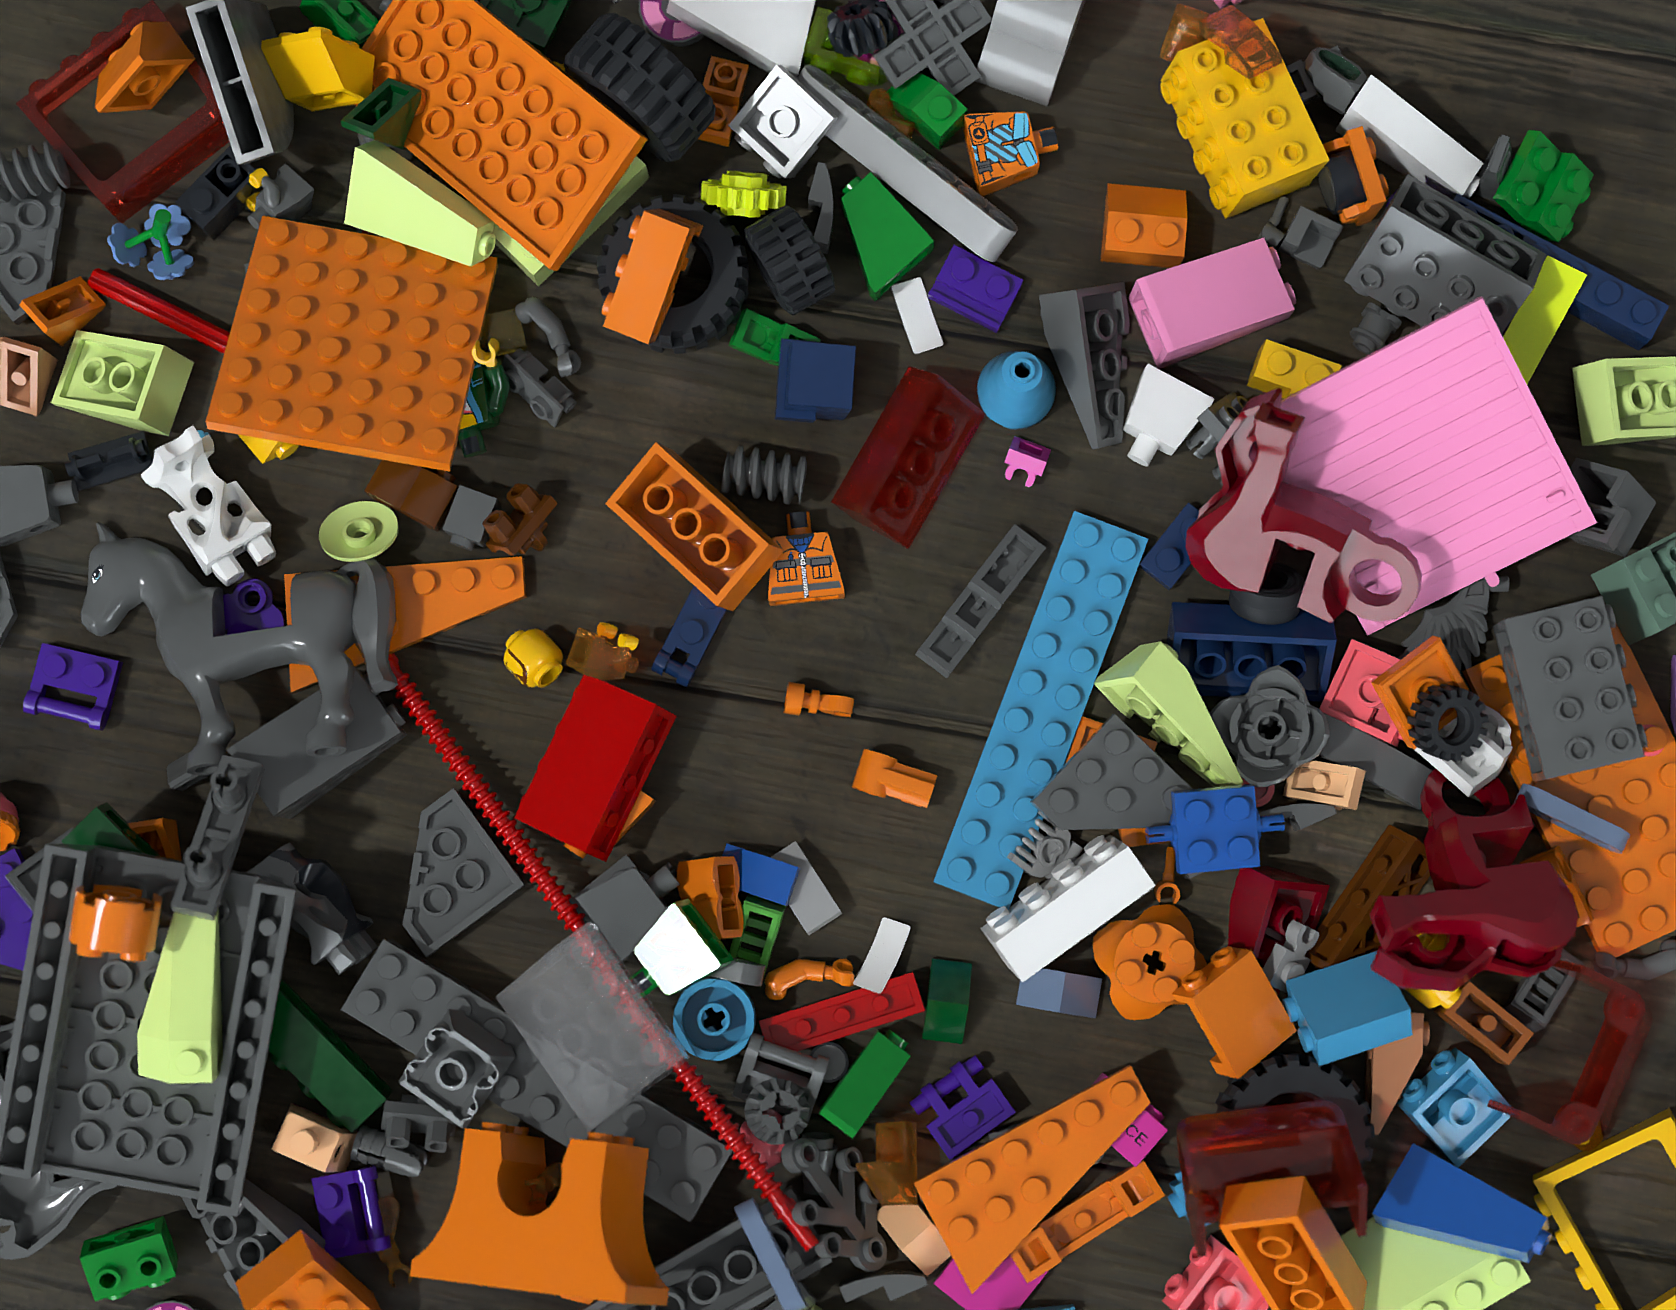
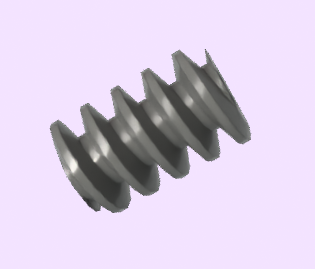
M48 140L43 142L42 154H39L34 145L30 144L28 145V157L24 158L18 148L12 149V161L8 162L2 151L0 152V202L3 204L11 201L12 194L18 200L26 198L27 190L33 196L40 195L43 187L48 192H54L57 190L58 182L65 189L70 187V175L65 159L59 150H54Z
M739 444L733 455L728 450L721 491L728 493L733 483H735L738 496H743L748 487L751 486L752 496L755 499H758L764 489H766L768 500L774 502L778 494L782 492L785 504L789 505L794 496L798 495L800 505L807 471L806 456H801L796 466H792L790 453H786L782 461L777 463L775 451L770 450L765 460H761L759 448L755 447L748 458L745 457L743 445Z

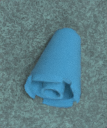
M1023 351L1005 352L994 357L983 368L977 384L978 402L984 414L989 419L1008 429H1026L1039 423L1050 411L1056 394L1055 380L1048 366L1040 358Z

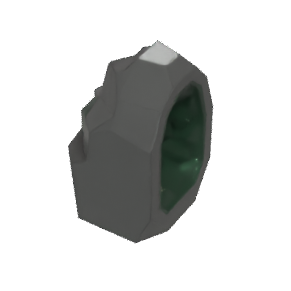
M1318 47L1313 49L1305 60V72L1313 81L1317 94L1323 97L1325 105L1343 115L1363 88L1368 77L1360 66L1328 48Z

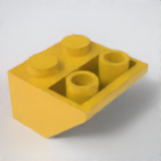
M311 27L308 29V32L298 34L284 32L280 33L277 38L266 39L261 42V49L284 98L310 111L361 103L372 93L375 56L360 49L359 44L353 41L342 40L332 35L333 32L324 27Z

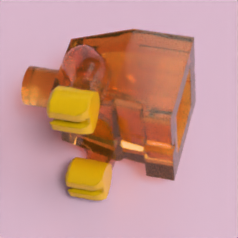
M599 623L597 634L588 629L578 627L566 665L583 675L601 680L624 679L626 672L635 673L638 668L639 661L637 658L632 657L630 650L633 651L637 648L639 639L633 635L623 633L619 635L618 644L615 645L608 641V639H613L618 631V628L613 624Z

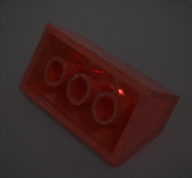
M909 366L831 503L859 523L909 549L986 415L985 412L940 375Z

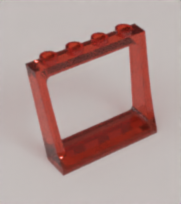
M151 0L141 9L132 8L125 12L120 25L110 32L103 31L96 34L91 40V47L79 56L70 55L63 59L58 72L48 79L34 81L29 87V94L16 103L55 150H59L68 165L120 223H124L230 142L209 78L196 59L187 70L207 98L206 104L105 181H99L49 124L47 120L48 114L99 76L100 72L109 63L110 55L117 49L122 48L131 37L130 32L136 25L144 21L169 22L154 0Z

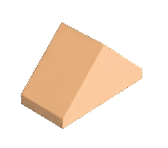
M904 1187L877 1210V1220L900 1250L927 1277L951 1256L934 1221Z

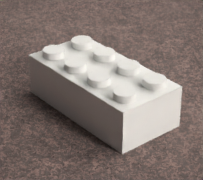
M1103 835L1096 837L1084 847L1085 853L1073 862L1071 859H1067L1058 864L1051 871L1053 875L1051 879L1046 880L1041 885L1034 883L1025 888L1018 896L1020 900L1010 906L1009 910L1005 906L1000 907L986 918L987 924L980 929L1006 966L1022 982L1156 886L1129 846L1112 835H1108L1106 838Z

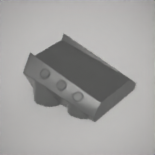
M448 1009L441 1021L425 1038V1044L408 1064L404 1074L399 1079V1083L459 1127L466 1128L516 1056L511 1044H505L466 1016L465 1011Z

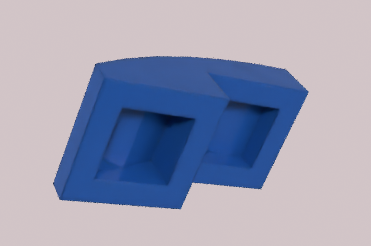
M726 844L722 857H735L740 876L739 890L788 906L800 868Z

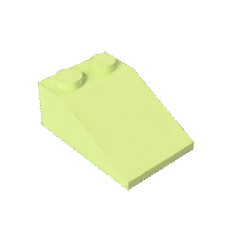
M76 330L51 403L137 430L169 436L194 362L165 345Z
M1676 356L1603 359L1572 368L1582 446L1610 445L1676 437Z

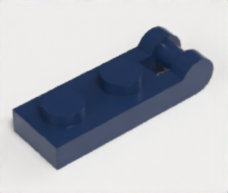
M693 586L651 670L660 675L667 673L677 678L676 683L687 688L727 609L717 607L699 589ZM676 649L689 654L685 664L672 659Z

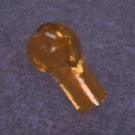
M874 89L869 94L867 106L910 139L914 130V122L896 116L893 104L890 102V94L885 89Z

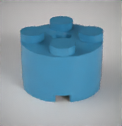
M707 978L689 986L678 999L673 1014L674 1032L682 1047L698 1058L711 1061L724 1060L740 1052L749 1042L756 1025L755 1006L746 990L735 982L719 978ZM712 1007L715 1012L721 1010L724 1012L726 1017L721 1021L722 1029L718 1030L715 1025L708 1027L705 1024L704 1020L709 1017L707 1011L709 1008Z

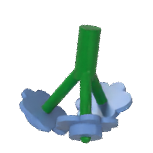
M155 204L150 208V219L144 223L146 231L139 234L134 228L128 229L123 223H116L112 226V234L108 236L107 242L112 249L114 259L119 264L128 263L130 266L136 267L140 264V259L147 254V249L143 242L151 238L152 243L157 247H161L162 251L153 255V261L147 264L148 270L153 272L154 277L158 280L175 279L183 276L186 272L185 269L194 265V260L192 256L185 255L181 249L171 252L169 243L173 246L180 245L183 242L182 235L187 234L191 229V222L187 217L181 215V209L177 205H171L167 208L163 204Z

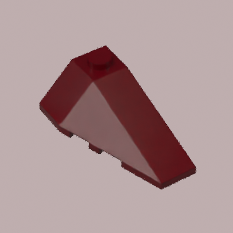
M1269 866L1240 868L1230 900L1228 947L1252 950L1263 970L1275 944L1278 943L1284 946L1286 929L1292 920L1315 930L1319 923L1330 885ZM1273 987L1275 993H1276L1277 996H1278L1279 993H1280V990H1278V989H1276V988Z

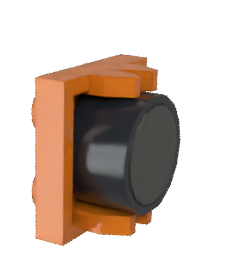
M1363 126L1347 130L1341 138L1323 144L1330 160L1317 175L1325 205L1333 215L1340 214L1339 217L1342 225L1355 222L1356 226L1371 222L1386 203V197L1389 195L1386 179L1383 174L1378 175L1374 160H1376L1374 142L1371 137L1365 136Z

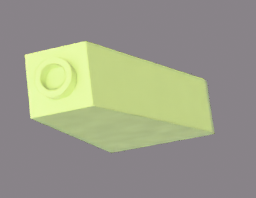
M373 140L355 147L345 224L468 266H473L489 258L496 243V236L493 234L495 223L478 208L382 142Z

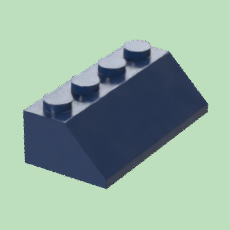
M1172 602L1167 632V645L1177 653L1178 660L1188 670L1200 696H1243L1249 692L1252 680L1259 673L1279 665L1300 680L1305 688L1308 701L1323 702L1327 693L1337 642L1334 621L1331 623L1300 609L1297 617L1289 622L1275 625L1259 624L1238 616L1231 609L1230 605Z

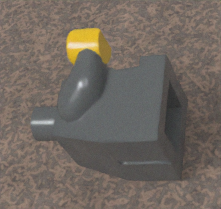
M286 163L277 170V177L274 180L268 176L263 168H258L249 175V183L253 187L259 188L262 186L264 188L261 192L252 194L246 200V206L249 210L253 211L248 216V221L254 228L259 229L262 216L297 222L311 210L314 189Z

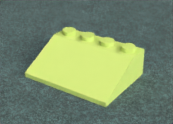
M1374 1216L1340 1235L1367 1280L1364 1310H1483L1531 1282L1519 1260L1386 1228L1377 1224Z

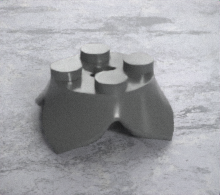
M1279 665L1259 673L1252 680L1247 694L1243 696H1230L1220 701L1209 713L1227 750L1236 758V768L1240 776L1255 787H1267L1281 783L1296 768L1319 756L1330 737V728L1326 716L1319 708L1309 703L1305 688L1300 680ZM1278 721L1281 732L1279 735H1275L1274 739H1269L1270 737L1264 733V729L1271 728L1273 722Z

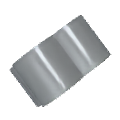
M998 0L977 67L981 77L976 82L1048 106L1086 0Z

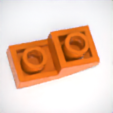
M711 56L703 86L706 89V93L713 99L716 111L713 122L700 135L699 140L729 147L733 130L728 125L739 112L749 65Z

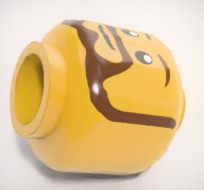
M536 628L527 631L519 630L507 640V649L504 653L503 661L506 668L522 685L529 688L537 686L543 688L554 682L562 672V651L544 631Z

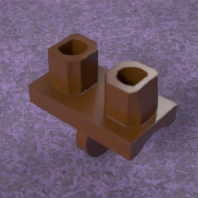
M517 483L507 493V500L515 508L513 512L508 516L505 511L495 510L482 522L490 536V539L485 544L491 552L496 553L498 550L514 556L517 552L525 554L530 547L542 551L548 544L543 534V531L548 527L545 518L556 507L557 502L550 495L538 494L528 484Z

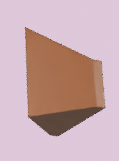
M0 337V405L38 416L41 412L58 359L40 347Z

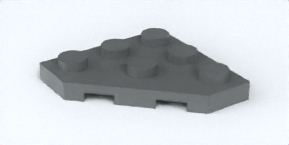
M59 184L54 192H48L43 187L40 195L33 196L27 190V195L24 199L18 200L12 194L10 202L4 204L0 202V306L16 325L21 324L30 317L20 307L21 301L52 288L66 193Z
M1112 714L1038 792L1030 803L1058 830L1146 828V826L1169 825L1172 814L1171 791L1191 790L1192 788L1116 714Z
M456 788L451 789L421 811L418 827L420 829L416 852H414L409 882L410 890L403 926L425 957L434 954L526 886Z

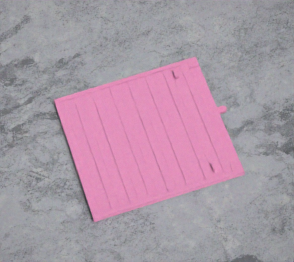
M1482 296L1281 400L1280 409L1305 417L1299 429L1296 444L1290 454L1284 482L1319 493L1371 519V531L1380 537L1392 538L1403 544L1418 561L1422 573L1421 589L1411 608L1399 618L1383 622L1366 620L1357 616L1367 636L1484 577L1489 586L1495 587L1500 582L1496 571L1597 523ZM1370 559L1355 565L1357 580L1365 589L1372 593L1386 595L1394 593L1402 587L1399 573L1393 566L1384 561Z

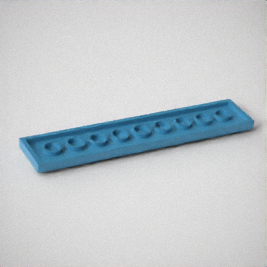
M1073 512L933 880L934 883L999 908L1005 906L1009 910L1024 870L1009 860L1007 856L1011 852L1025 863L1028 861L1017 853L1015 848L1021 846L1031 853L1032 849L1022 842V838L1028 837L1034 842L1036 838L1030 835L1028 830L1029 828H1034L1039 831L1040 828L1035 824V820L1039 818L1043 821V817L1038 814L1039 811L1030 801L1064 765L1148 538L1082 513Z

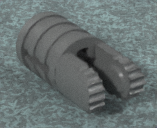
M362 1124L355 1138L350 1159L360 1161L366 1165L376 1166V1168H382L387 1172L391 1171L413 1178L418 1175L420 1176L424 1169L423 1166L428 1163L431 1157V1152L424 1149V1146L409 1141L408 1147L403 1149L387 1147L385 1132Z

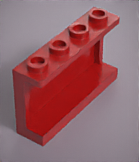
M584 673L579 685L573 692L572 700L562 720L556 727L555 734L544 757L538 764L534 778L520 801V806L514 818L584 853L607 862L677 716L657 704Z

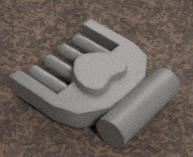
M1038 812L1040 816L1051 823L1041 812ZM1037 818L1035 824L1045 831L1048 836H1043L1034 828H1029V834L1036 839L1033 842L1028 837H1023L1022 842L1032 849L1033 855L1021 846L1015 848L1016 852L1027 859L1029 863H1025L1011 852L1007 858L1032 876L1039 878L1045 876L1046 879H1051L1053 877L1051 871L1058 864L1067 859H1071L1073 862L1078 858L1083 848L1071 841L1069 830H1058L1055 826L1052 829L1041 819Z

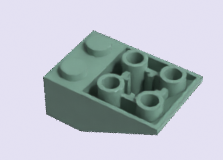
M1676 532L1591 574L1606 605H1611L1616 624L1628 646L1676 623Z

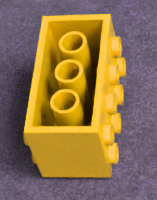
M1263 18L1176 53L1161 79V92L1165 101L1169 105H1173L1178 116V130L1184 139L1189 140L1194 151L1193 160L1196 169L1200 174H1205L1210 185L1209 194L1211 201L1216 209H1221L1225 219L1308 186L1329 162L1330 159Z

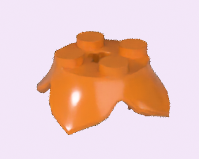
M1154 905L1144 910L1135 920H1118L1109 923L1093 937L1094 959L1098 967L1108 975L1111 981L1109 993L1112 1004L1125 1019L1129 1020L1150 1019L1159 1015L1170 1005L1186 1004L1176 1001L1172 993L1182 985L1181 981L1184 977L1194 971L1201 970L1207 965L1204 956L1197 950L1194 944L1193 929L1190 921L1174 905ZM1154 950L1160 954L1159 960L1163 962L1160 971L1155 969L1153 974H1149L1146 972L1148 965L1142 961L1145 954L1152 956Z

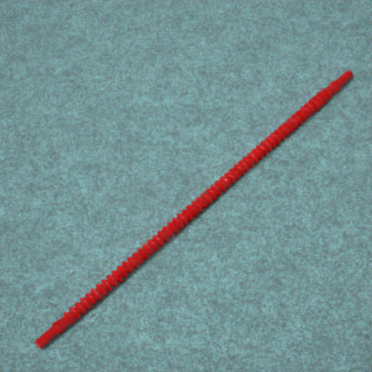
M389 654L390 667L397 678V686L392 689L397 691L395 698L404 700L402 707L410 708L408 715L417 718L415 721L416 726H423L422 734L430 736L428 743L437 745L435 752L444 755L442 762L450 763L448 770L457 773L455 780L464 782L462 789L471 792L469 799L477 800L475 807L484 810L482 817H489L491 819L489 826L497 827L496 836H503L502 844L511 847L509 854H516L518 856L516 863L519 865L524 864L523 873L531 874L530 882H536L539 885L536 889L537 892H544L543 900L552 903L550 910H557L559 912L557 919L566 922L564 929L572 930L571 939H578L580 941L578 948L586 949L585 958L591 957L594 961L592 967H599L601 970L598 974L599 977L605 976L607 978L605 985L607 987L613 986L614 991L612 995H619L621 997L619 1004L628 1007L626 1014H633L635 1016L633 1023L642 1026L640 1033L648 1034L649 1039L647 1043H654L656 1045L654 1052L663 1055L661 1062H668L671 1066L668 1071L677 1074L675 1081H682L685 1086L682 1088V1091H689L692 1095L689 1100L691 1102H698L696 1110H703L706 1114L703 1118L704 1121L710 1120L713 1124L711 1130L719 1131L718 1140L724 1139L726 1141L725 1149H731L734 1152L732 1159H739L741 1162L739 1169H746L748 1171L746 1176L748 1180L754 1179L755 1184L753 1188H760L763 1193L760 1197L761 1199L767 1198L771 1203L775 1218L777 1220L782 1218L806 1252L819 1241L808 1226H801L794 1221L792 1209H794L796 1204L795 1200L788 1198L780 1189L782 1182L776 1183L773 1180L775 1173L767 1172L766 1167L768 1163H761L758 1159L761 1156L760 1152L754 1153L751 1149L754 1144L752 1142L748 1144L745 1142L746 1133L740 1134L737 1130L739 1124H733L730 1121L732 1114L724 1113L725 1104L719 1105L716 1102L718 1095L710 1094L711 1085H704L702 1083L704 1076L696 1075L695 1070L697 1066H690L688 1064L690 1057L681 1054L683 1047H676L673 1042L676 1038L667 1035L668 1027H661L660 1022L662 1018H655L653 1016L655 1009L647 1008L646 1003L648 999H641L639 997L640 993L632 987L631 979L627 980L625 978L627 971L618 968L620 961L612 960L613 951H606L604 949L606 942L598 941L599 932H592L590 929L592 923L584 922L585 913L579 914L577 912L579 905L570 903L572 896L563 893L564 885H557L558 876H551L549 874L551 867L543 866L544 857H537L538 849L529 847L531 840L522 837L523 829H516L517 820H510V811L502 810L504 803L495 800L497 793L489 792L490 784L481 781L483 774H476L477 766L468 763L470 756L462 755L463 747L455 746L456 737H449L450 729L447 727L442 728L443 719L435 718L437 711L428 709L430 702L421 699L423 692L415 691L417 684L408 681L410 674L403 673L400 670L399 660L395 654Z

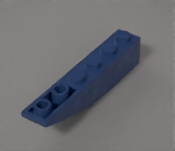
M1455 195L1453 199L1455 202L1548 256L1587 274L1567 311L1568 313L1638 351L1652 339L1669 305L1461 195Z

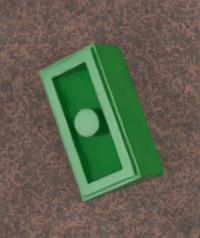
M302 0L300 4V11L316 27L330 29L333 32L332 35L342 40L353 41L359 44L360 49L379 22L358 0Z

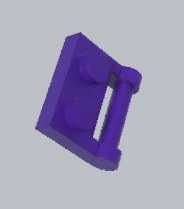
M42 643L31 686L23 702V712L32 715H38L40 712L87 723L89 728L103 731L109 718L123 662ZM52 686L97 697L95 706L89 708L45 697L47 687Z
M376 1166L333 1173L311 1179L322 1237L326 1242L324 1248L333 1258L366 1252L371 1253L391 1248L390 1236L385 1235L375 1186L374 1179L378 1178ZM357 1183L359 1184V1190H360V1195H361V1200H362V1205H363V1210H364L365 1221H366V1226H367V1231H368V1236H369V1238H367V1235H366V1230H365V1225H364V1219H363V1214H362V1209H361V1204H360V1199H359V1194H358Z

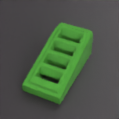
M748 894L742 907L744 918L742 937L733 938L729 951L731 956L765 965V976L786 906ZM751 912L773 918L772 922L752 916ZM747 926L768 932L767 938L747 932ZM745 942L764 949L761 954L742 948L741 943Z

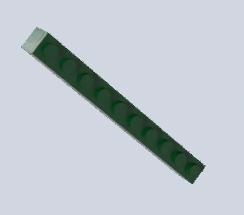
M107 802L97 806L61 841L63 844L100 845L160 856L138 833L129 827L128 823ZM281 978L268 1049L270 1051L269 1057L277 1067L283 1071L288 1069L299 1080L297 1084L307 1097L312 1100L317 1098L328 1109L326 1114L339 1128L346 1127L352 1133L387 1100L393 1090Z

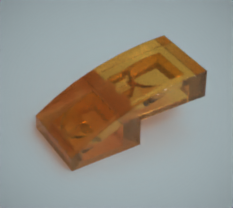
M1229 5L1199 20L1200 35L1224 50L1225 64L1246 78L1251 79L1282 63V56L1269 38L1251 19L1234 6Z

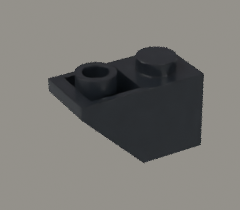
M229 146L175 201V204L211 239L215 240L241 214L246 200L253 189V186L249 183V175L255 169L249 163L237 165L232 147Z

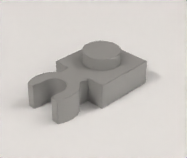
M1295 920L1289 923L1286 929L1284 946L1278 943L1275 944L1263 968L1272 987L1287 993L1286 980L1305 974L1311 959L1305 957L1307 950H1310L1316 944L1320 932Z

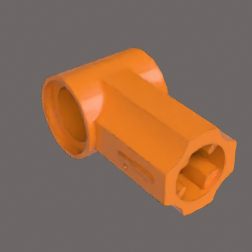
M867 749L863 750L852 788L882 798L889 796L927 809L937 775L897 763L898 760L893 757Z

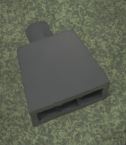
M40 465L0 466V546H7L60 526L59 506L79 502L75 481L72 479L55 483L52 471Z
M666 865L648 879L643 876L637 867H632L584 892L576 899L620 958L627 961L634 954V949L668 909L662 898L680 884Z

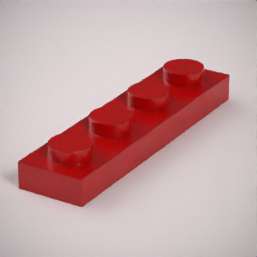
M910 972L889 979L881 993L860 988L759 1020V1024L765 1041L798 1052L923 1012L925 1009L914 974Z

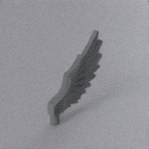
M1498 576L1500 582L1495 587L1489 586L1484 577L1458 590L1457 594L1448 603L1440 607L1426 609L1416 629L1401 642V645L1407 648L1397 658L1401 660L1431 636L1441 638L1459 672L1461 665H1463L1464 669L1472 667L1471 655L1478 657L1480 655L1479 643L1482 644L1487 641L1484 632L1488 630L1484 615L1488 613L1489 592H1508L1509 577Z

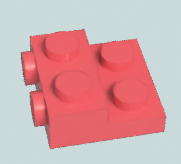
M1351 639L1319 709L1323 713L1370 736L1397 747L1400 740H1404L1371 682L1400 661V659Z
M1210 1236L1207 1241H1199L1193 1246L1189 1254L1190 1264L1182 1274H1175L1167 1281L1164 1289L1166 1296L1162 1300L1171 1310H1267L1269 1307L1239 1257L1213 1236Z

